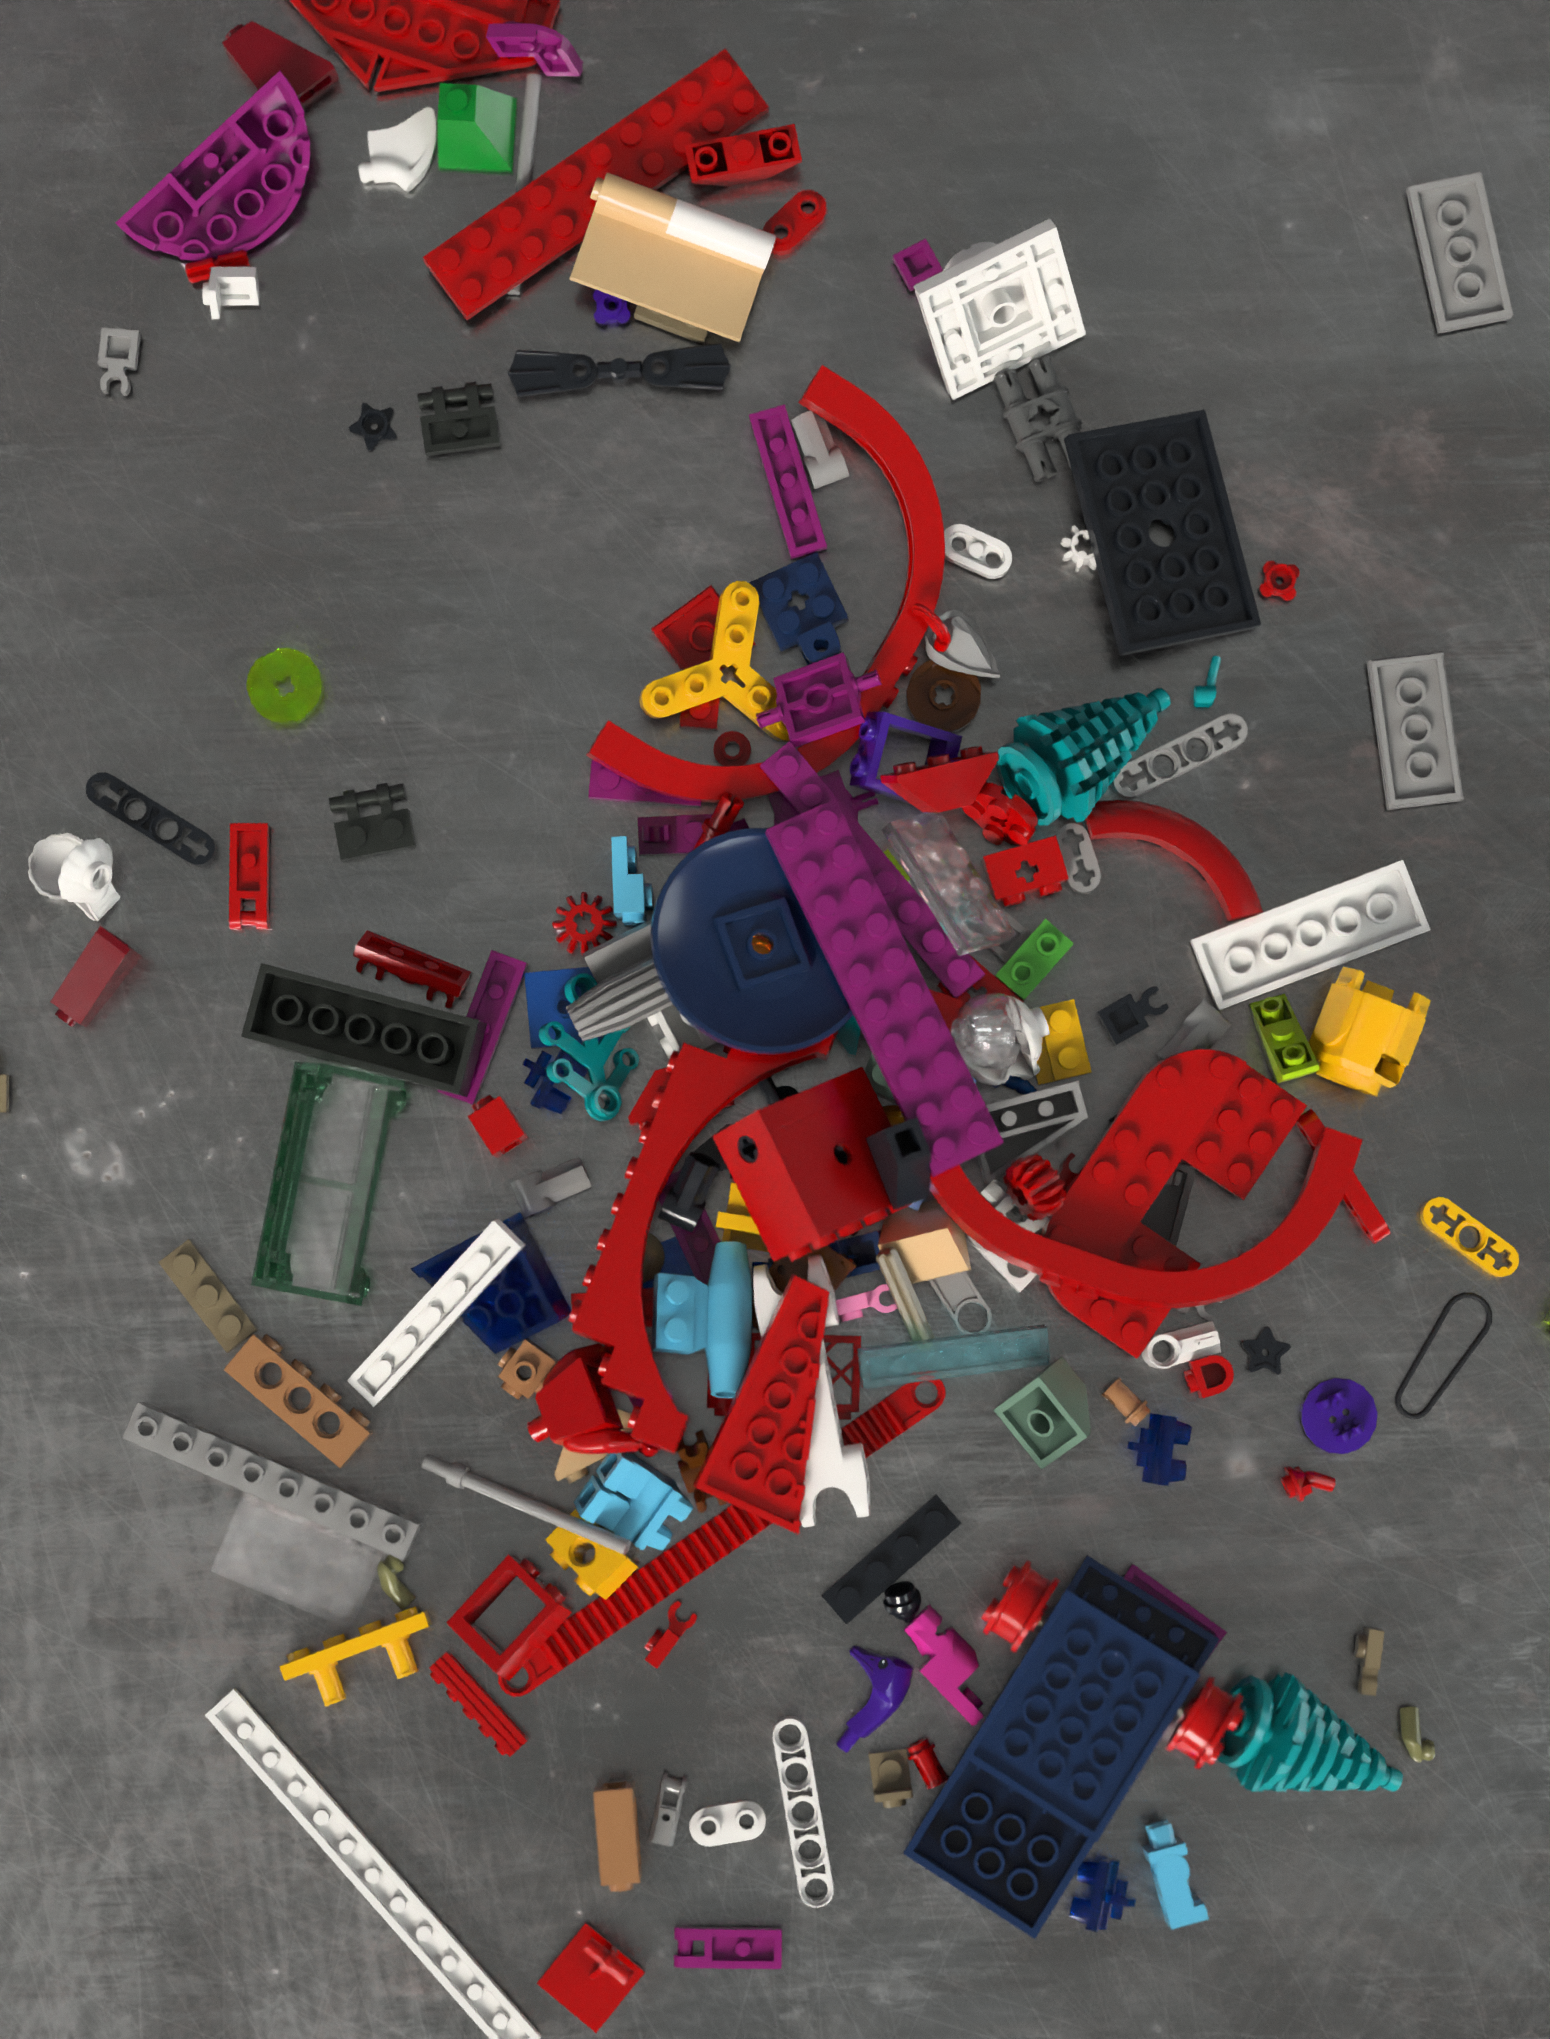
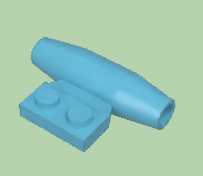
M724 1241L716 1244L708 1285L697 1280L694 1276L657 1273L654 1276L652 1351L689 1355L705 1348L711 1395L718 1398L735 1397L748 1369L750 1359L753 1289L746 1244L735 1241Z

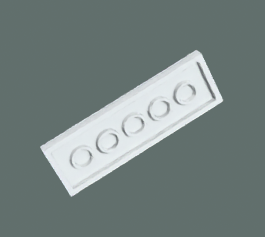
M1401 860L1192 939L1190 943L1215 1007L1220 1011L1421 935L1431 929L1405 863Z

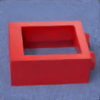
M508 1554L446 1623L496 1674L510 1681L572 1612L563 1604L567 1597L555 1585L549 1582L545 1586L537 1578L541 1571L531 1561L524 1557L520 1562ZM517 1576L546 1606L508 1648L502 1652L474 1622Z

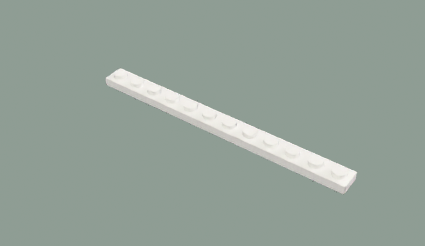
M236 1688L205 1714L209 1721L489 2039L541 2038L538 2030Z

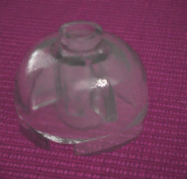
M1002 993L976 995L962 1006L957 1019L953 1021L951 1027L953 1040L956 1042L962 1056L974 1066L985 1069H1008L1015 1063L1021 1044H1014L1015 1031H1022L1020 1009L1012 996H1004L1005 994Z

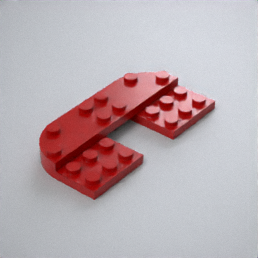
M1197 1049L1166 1057L1152 1066L1137 1082L1084 1166L1065 1189L1067 1198L1064 1200V1206L1059 1208L1057 1213L1049 1218L1047 1217L1041 1236L1138 1269L1159 1272L1198 1270L1201 1265L1200 1262L1140 1221L1181 1160L1240 1200H1244L1307 1105L1247 1065L1246 1061L1230 1053L1211 1049ZM1062 1283L1061 1287L1046 1284L1053 1297L1067 1312L1136 1359L1139 1358L1171 1310V1308L1130 1305L1099 1296L1098 1300H1092L1078 1295L1076 1287Z

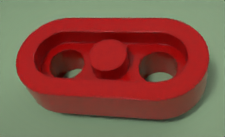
M814 190L798 192L765 223L763 231L774 234L778 228H784L788 231V235L785 238L776 237L771 253L787 255L793 252L823 224L827 215V205L820 193ZM805 203H811L815 206V210L811 213H805L801 207Z

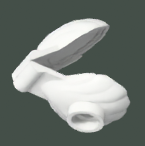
M71 833L51 834L34 845L33 852L28 858V876L39 894L48 896L50 899H66L68 902H74L93 921H99L120 899V895L111 883L113 853L111 847L101 838L86 839L84 841Z
M1008 996L1006 1009L1021 1051L997 1047L988 1038L973 1029H960L957 1032L954 1042L972 1078L983 1084L998 1086L1001 1083H1005L1009 1075L1029 1080L1040 1072V1067L1036 1061L1042 1053V1037L1049 1035L1050 1031L1039 1006L1029 1009L1024 1002L1015 997Z

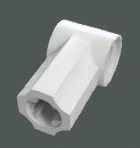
M1208 1321L1167 1333L1153 1335L1143 1350L1142 1357L1150 1367L1170 1368L1177 1364L1221 1353L1220 1339L1213 1321ZM1160 1340L1167 1343L1170 1348L1169 1357L1164 1362L1157 1361L1152 1351L1153 1346Z

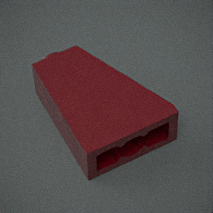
M252 20L245 26L243 24L235 26L227 33L226 40L222 42L226 54L255 92L265 85L277 72L281 71L290 82L303 107L339 80L336 69L330 61Z
M100 926L50 1001L59 1008L55 1015L72 1028L76 1023L87 1028L139 962L142 955L115 934Z

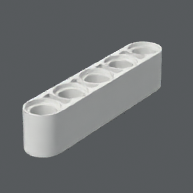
M786 1715L781 1717L774 1725L773 1743L795 1872L802 1901L812 1908H820L831 1901L834 1887L808 1733L805 1723L800 1718L794 1715ZM787 1724H793L801 1731L800 1739L794 1744H786L779 1737L780 1729ZM801 1763L807 1768L808 1774L803 1781L792 1782L786 1777L785 1771L790 1764ZM800 1801L809 1802L814 1808L813 1816L805 1821L796 1819L792 1813L793 1806ZM806 1840H814L820 1845L821 1851L817 1857L806 1859L799 1853L798 1848L800 1844ZM819 1878L827 1884L826 1893L820 1897L810 1896L806 1892L805 1886L811 1879Z

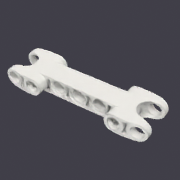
M820 1254L808 1256V1281L829 1291L825 1327L839 1325L834 1290L823 1258ZM766 1264L755 1266L753 1272L754 1304L762 1337L783 1295L775 1286ZM822 1339L820 1351V1372L816 1383V1403L809 1459L806 1463L804 1499L802 1500L800 1521L804 1528L816 1526V1498L821 1490L828 1487H837L849 1496L858 1518L870 1516L871 1507L870 1479L862 1443L844 1446L824 1339Z

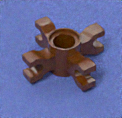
M703 1430L695 1433L697 1442L694 1445H686L682 1438L677 1451L682 1459L677 1462L688 1494L694 1492L693 1497L699 1513L707 1509L705 1500L715 1497L693 1486L709 1452V1445ZM717 1498L720 1506L727 1504L726 1501Z

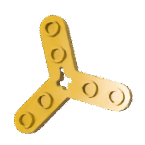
M735 581L725 587L719 598L710 660L654 680L646 685L640 692L639 703L642 711L647 716L654 719L666 718L724 697L759 726L756 713L776 707V688L749 666L759 607V595L756 588L745 581ZM733 666L736 669L733 676L739 683L743 682L745 686L742 688L732 680L726 683L722 682L720 678L723 673L719 670L720 667L727 668ZM782 721L762 728L770 737L779 742L790 741L787 727Z

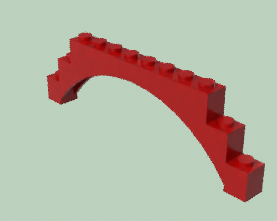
M838 1031L815 1045L789 1053L758 1054L724 1045L723 1052L728 1054L727 1058L683 1042L680 1052L674 1050L671 1054L666 1071L671 1073L667 1086L660 1085L652 1105V1107L657 1108V1112L653 1122L646 1121L642 1128L638 1141L644 1144L639 1158L632 1156L624 1178L630 1181L625 1194L618 1192L614 1200L611 1214L616 1215L611 1229L604 1228L597 1245V1250L602 1251L597 1265H589L583 1280V1286L588 1287L583 1301H575L568 1320L574 1323L572 1331L575 1334L614 1348L612 1354L607 1352L604 1354L598 1370V1374L603 1376L602 1385L644 1401L642 1407L634 1406L627 1427L633 1429L630 1436L635 1440L676 1455L690 1419L688 1415L678 1412L663 1384L653 1358L645 1323L643 1265L648 1234L659 1198L675 1166L691 1142L711 1119L734 1099L759 1082L789 1067L815 1058L827 1061Z

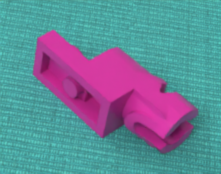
M929 1604L904 1628V1631L910 1636L921 1656L923 1657L926 1654L929 1657L918 1668L919 1671L974 1727L984 1717L983 1713L978 1709L984 1703L968 1687L963 1691L958 1687L979 1667L976 1652L953 1627L946 1628L944 1632L936 1634L937 1626L941 1624L943 1618Z

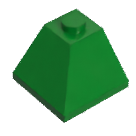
M440 83L437 118L438 168L445 170L513 173L517 98L479 85Z

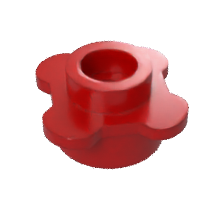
M1275 561L1266 562L1263 566V572L1265 573L1264 583L1259 587L1261 595L1266 598L1274 595L1282 597L1285 601L1292 600L1296 596L1294 585L1296 578L1300 575L1299 568L1294 564H1277ZM1279 577L1282 578L1283 583L1278 584L1276 582V579Z

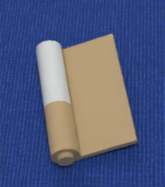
M608 172L605 179L597 177L590 199L597 202L569 280L740 342L762 274L772 252L776 235Z

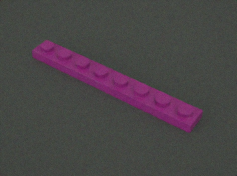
M790 741L760 765V768L799 814L834 798L836 799L903 938L952 997L958 998L985 976L982 969Z

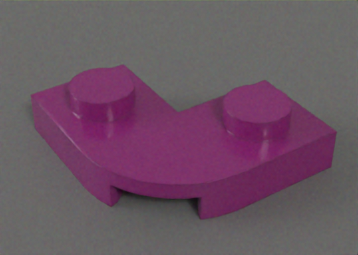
M514 21L488 25L486 38L499 57H534L546 76H581L583 62L570 41L559 32L541 25Z

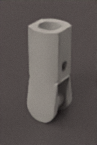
M664 1772L660 1782L648 1841L665 1846H673L688 1777L683 1776V1779L680 1780L667 1777L668 1773ZM664 1792L679 1795L677 1805L662 1802Z

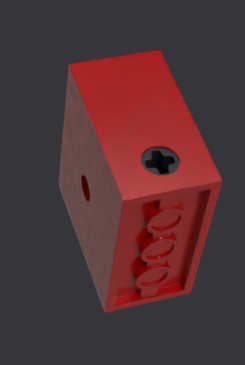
M863 1067L854 1069L761 1108L712 1136L773 1262L787 1255L791 1262L812 1252L809 1246L811 1244L814 1250L821 1249L838 1240L836 1233L839 1234L840 1238L847 1237L864 1228L861 1223L862 1221L865 1222L866 1226H871L889 1217L886 1211L888 1208L893 1214L912 1205L911 1203L893 1210L866 1141L867 1137L892 1126Z

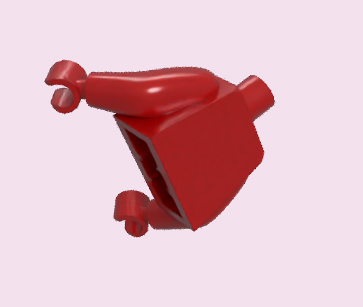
M593 1344L571 1350L551 1369L543 1382L542 1389L536 1394L535 1399L541 1415L527 1423L528 1431L536 1442H541L550 1437L553 1443L562 1445L566 1450L578 1454L635 1453L638 1450L643 1456L652 1457L660 1450L633 1439L630 1436L632 1432L620 1431L624 1428L609 1388L601 1383L603 1376L598 1374L599 1364L606 1352L612 1354V1349H614L612 1347Z

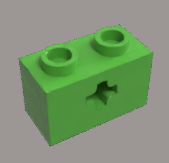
M1045 918L998 971L995 977L1024 1001L1074 943Z

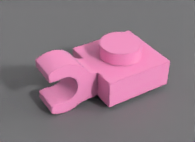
M882 1284L872 1291L836 1300L841 1322L864 1317L862 1309L873 1307L881 1313H890L896 1310V1304L884 1306L879 1302V1295L883 1291L889 1290L888 1285Z

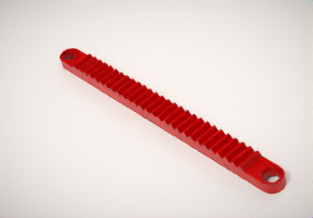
M920 1374L842 1427L841 1433L844 1446L862 1443L865 1457L868 1458L871 1454L939 1408L945 1399L943 1382L932 1374ZM924 1381L933 1383L937 1388V1397L929 1404L921 1403L915 1395L916 1387ZM731 1504L632 1573L606 1600L599 1596L567 1618L523 1665V1668L528 1673L527 1684L521 1688H515L508 1683L507 1679L498 1675L501 1689L513 1697H521L528 1694L717 1563L720 1559L753 1538L756 1534L763 1531L772 1522Z

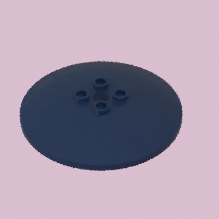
M769 828L740 829L716 836L695 848L676 866L667 878L656 901L652 916L651 949L654 965L663 989L677 1010L694 1027L713 1040L734 1049L758 1054H781L802 1050L830 1037L854 1014L765 834L766 829ZM755 936L767 938L771 945L770 952L767 954L757 953L752 947V938Z

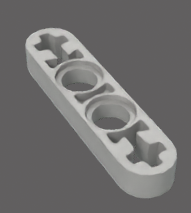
M1229 713L1222 715L1128 762L1112 782L1114 792L1123 799L1131 800L1237 748L1247 737L1248 728L1246 722L1237 714ZM1228 722L1231 727L1237 725L1239 731L1235 735L1236 740L1232 741L1229 736L1219 740L1216 744L1221 749L1216 751L1213 739L1205 731L1211 729L1212 736H1215L1224 730L1223 723ZM1199 738L1205 742L1207 746L1205 756L1198 759L1189 756L1186 751V743L1190 739ZM1158 755L1170 757L1174 765L1172 772L1167 775L1156 773L1152 766L1153 759ZM1145 763L1146 772L1154 782L1148 784L1147 777H1144L1135 784V791H1131L1129 787L1122 788L1120 783L1124 779L1123 773L1127 772L1130 777L1135 776L1143 771L1139 764Z

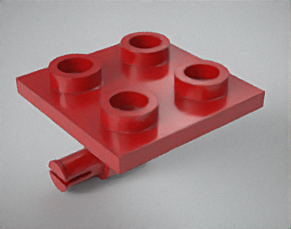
M585 1922L536 1984L597 2033L645 1971Z

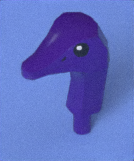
M856 1645L850 1649L851 1656L860 1663L867 1673L872 1684V1693L865 1707L846 1723L848 1726L847 1730L836 1742L841 1750L848 1753L859 1738H866L871 1735L899 1708L910 1688L914 1670L907 1661L897 1656L870 1652Z

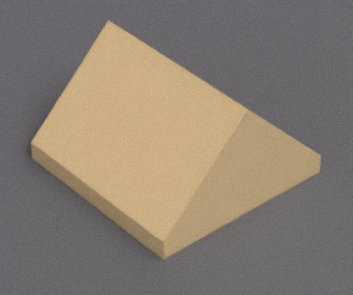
M937 1200L922 1203L918 1211L906 1207L893 1214L891 1211L887 1212L889 1217L884 1219L878 1247L880 1250L889 1247L897 1249L911 1284L971 1270L965 1232L948 1216Z

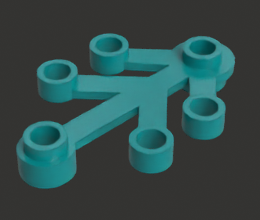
M586 973L578 974L568 979L564 989L567 1000L572 1003L579 998L575 992V985L581 989L582 996L597 985L596 980ZM557 1021L542 1025L539 1030L541 1042L547 1046L556 1044L588 1069L590 1082L573 1071L571 1063L563 1058L549 1063L547 1066L548 1078L554 1083L564 1082L584 1097L585 1108L588 1114L595 1120L607 1121L614 1118L622 1104L619 1089L630 1070L638 1066L639 1056L632 1048H624L617 1051L613 1056L615 1068L607 1080L603 1066L622 1034L627 1032L630 1027L603 1035L599 1043L596 1037L582 1041L581 1044L566 1033L563 1025ZM549 1028L554 1029L556 1033L555 1040L549 1036ZM623 1054L629 1057V1066L623 1063ZM557 1065H560L563 1068V1077H560L557 1074ZM598 1096L604 1100L605 1105L603 1109L598 1103Z

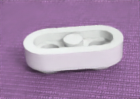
M964 524L951 525L944 531L946 560L988 579L1000 578L1010 569L1012 553L1008 545L1003 541ZM959 539L965 543L966 547L962 551H956L952 548L951 543ZM996 555L1000 563L997 566H989L986 563V557Z
M752 1800L704 1806L696 1810L692 1815L689 1826L692 1838L703 1846H716L752 1840L763 1832L766 1824V1815L763 1808ZM750 1814L754 1818V1823L751 1827L745 1828L741 1826L739 1819L742 1815ZM706 1820H711L716 1825V1830L711 1834H706L701 1829L702 1823Z

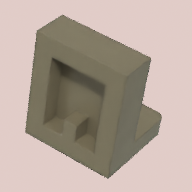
M906 1747L868 1752L875 1803L883 1802V1808L906 1805V1799L913 1798Z

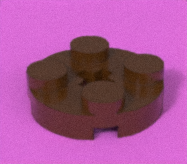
M928 660L920 665L911 676L906 690L907 707L915 722L954 733L965 728L975 718L981 703V685L976 675L949 670L934 663L932 660ZM941 686L943 690L949 688L953 690L954 693L950 696L951 704L946 705L943 702L937 704L934 699L937 696L935 689Z

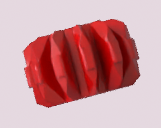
M582 892L580 896L581 904L576 905L574 898L568 896L566 900L571 909L567 911L563 907L558 906L556 908V913L564 917L565 920L554 921L552 926L557 930L566 929V931L556 937L559 944L572 939L567 947L568 953L573 954L579 944L581 945V953L589 951V945L591 944L594 947L601 945L598 941L600 938L605 941L614 938L604 929L616 928L617 921L612 919L603 920L611 915L614 910L612 906H606L598 910L603 901L601 896L597 895L592 904L589 905L587 892ZM584 916H591L590 921L594 929L589 933L587 929H585V934L578 933L579 927L576 920L579 917L585 920Z
M1036 1153L1032 1156L1028 1155L1024 1158H1019L1011 1164L1012 1166L1006 1169L1003 1181L1008 1188L1005 1191L1011 1197L1012 1204L1019 1208L1021 1215H1027L1032 1221L1042 1220L1057 1213L1058 1209L1064 1206V1200L1067 1198L1066 1192L1062 1188L1065 1185L1064 1181L1059 1178L1058 1170H1054L1051 1167L1048 1159L1043 1160Z

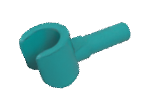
M1212 656L1206 686H1194V707H1211L1214 704V699L1216 698V678L1221 663V658L1218 656Z

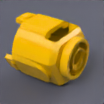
M1343 966L1336 983H1332L1309 1040V1045L1315 1058L1320 1062V1070L1316 1074L1342 1086L1377 1097L1381 1086L1391 1088L1399 1084L1405 1067L1409 1065L1425 1024V1017L1431 1000L1414 992L1406 1009L1392 1003L1394 990L1367 980L1362 991H1360L1365 973Z

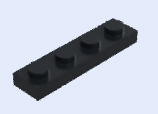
M935 1494L822 1593L821 1596L847 1625L962 1523Z

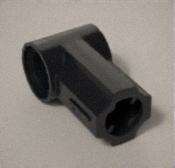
M691 1151L684 1162L675 1186H672L667 1194L658 1218L693 1233L707 1203L704 1200L720 1164L703 1153Z

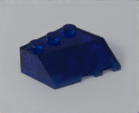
M520 1212L502 1222L525 1246L460 1315L463 1318L462 1322L494 1354L560 1322L571 1313L565 1297ZM483 1231L416 1265L411 1270L419 1278L423 1277L433 1287Z

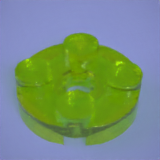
M291 648L276 649L274 652H270L257 659L248 673L246 688L250 701L258 713L270 722L281 725L302 723L317 709L322 699L323 682L321 672L306 654ZM286 677L292 678L291 684L295 687L293 693L288 692L286 696H280V690L275 687L276 682H283Z

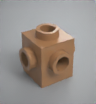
M526 1338L518 1350L510 1347L497 1364L503 1369L498 1376L504 1381L501 1387L518 1400L522 1395L529 1399L534 1392L537 1393L542 1389L543 1382L557 1359L529 1338ZM520 1366H529L532 1370V1375L530 1377L522 1376L519 1370Z

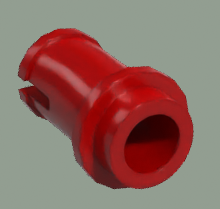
M924 1737L907 1747L909 1752L907 1758L908 1760H913L925 1783L926 1789L930 1790L943 1784L949 1777L933 1750L936 1745L934 1742L930 1743L928 1738Z

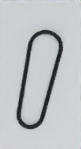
M1461 1293L1454 1296L1445 1306L1395 1396L1396 1407L1404 1417L1420 1419L1430 1412L1489 1331L1492 1324V1310L1489 1303L1482 1296L1475 1293ZM1463 1298H1472L1479 1301L1487 1313V1321L1483 1330L1425 1409L1415 1414L1407 1412L1401 1404L1402 1394L1451 1307Z

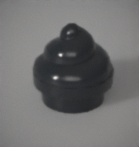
M898 1582L891 1585L884 1592L885 1599L883 1604L885 1610L890 1615H894L896 1619L910 1623L920 1609L922 1601L920 1591L915 1589L914 1584L911 1582Z

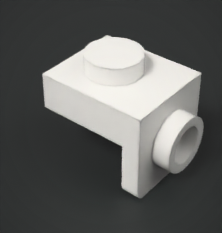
M211 267L209 282L203 283L202 293L204 305H210L212 319H220L221 305H259L260 293L256 267Z

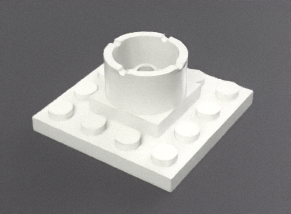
M1051 219L1043 221L999 244L993 242L973 244L969 249H963L955 254L942 272L913 286L946 390L952 400L993 381V378L1004 372V374H1007L1008 370L1017 369L1086 335L1057 227Z

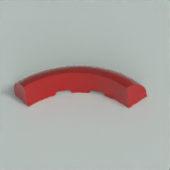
M1130 800L1097 801L1091 813L1084 820L1091 841L1107 838L1140 839L1160 845L1184 861L1189 862L1205 878V881L1215 894L1222 908L1226 923L1263 913L1258 894L1238 859L1215 835L1194 820L1159 805Z

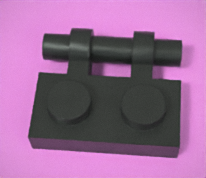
M475 381L465 383V387L444 390L443 386L433 387L431 392L417 393L419 408L434 406L435 412L434 415L420 416L426 456L500 446L495 407L480 408L479 404L481 399L494 398L492 383L477 385ZM467 402L468 410L449 413L446 411V404Z
M388 783L377 784L376 789L356 793L354 789L343 791L341 796L329 798L331 812L347 811V821L334 823L342 862L416 847L408 808L393 810L392 800L406 798L403 783L388 786ZM380 803L381 814L360 817L359 807Z

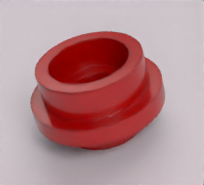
M728 731L721 734L715 741L714 756L721 766H743L749 760L751 745L747 737L742 733ZM730 743H735L740 748L739 753L735 756H729L725 752V747Z

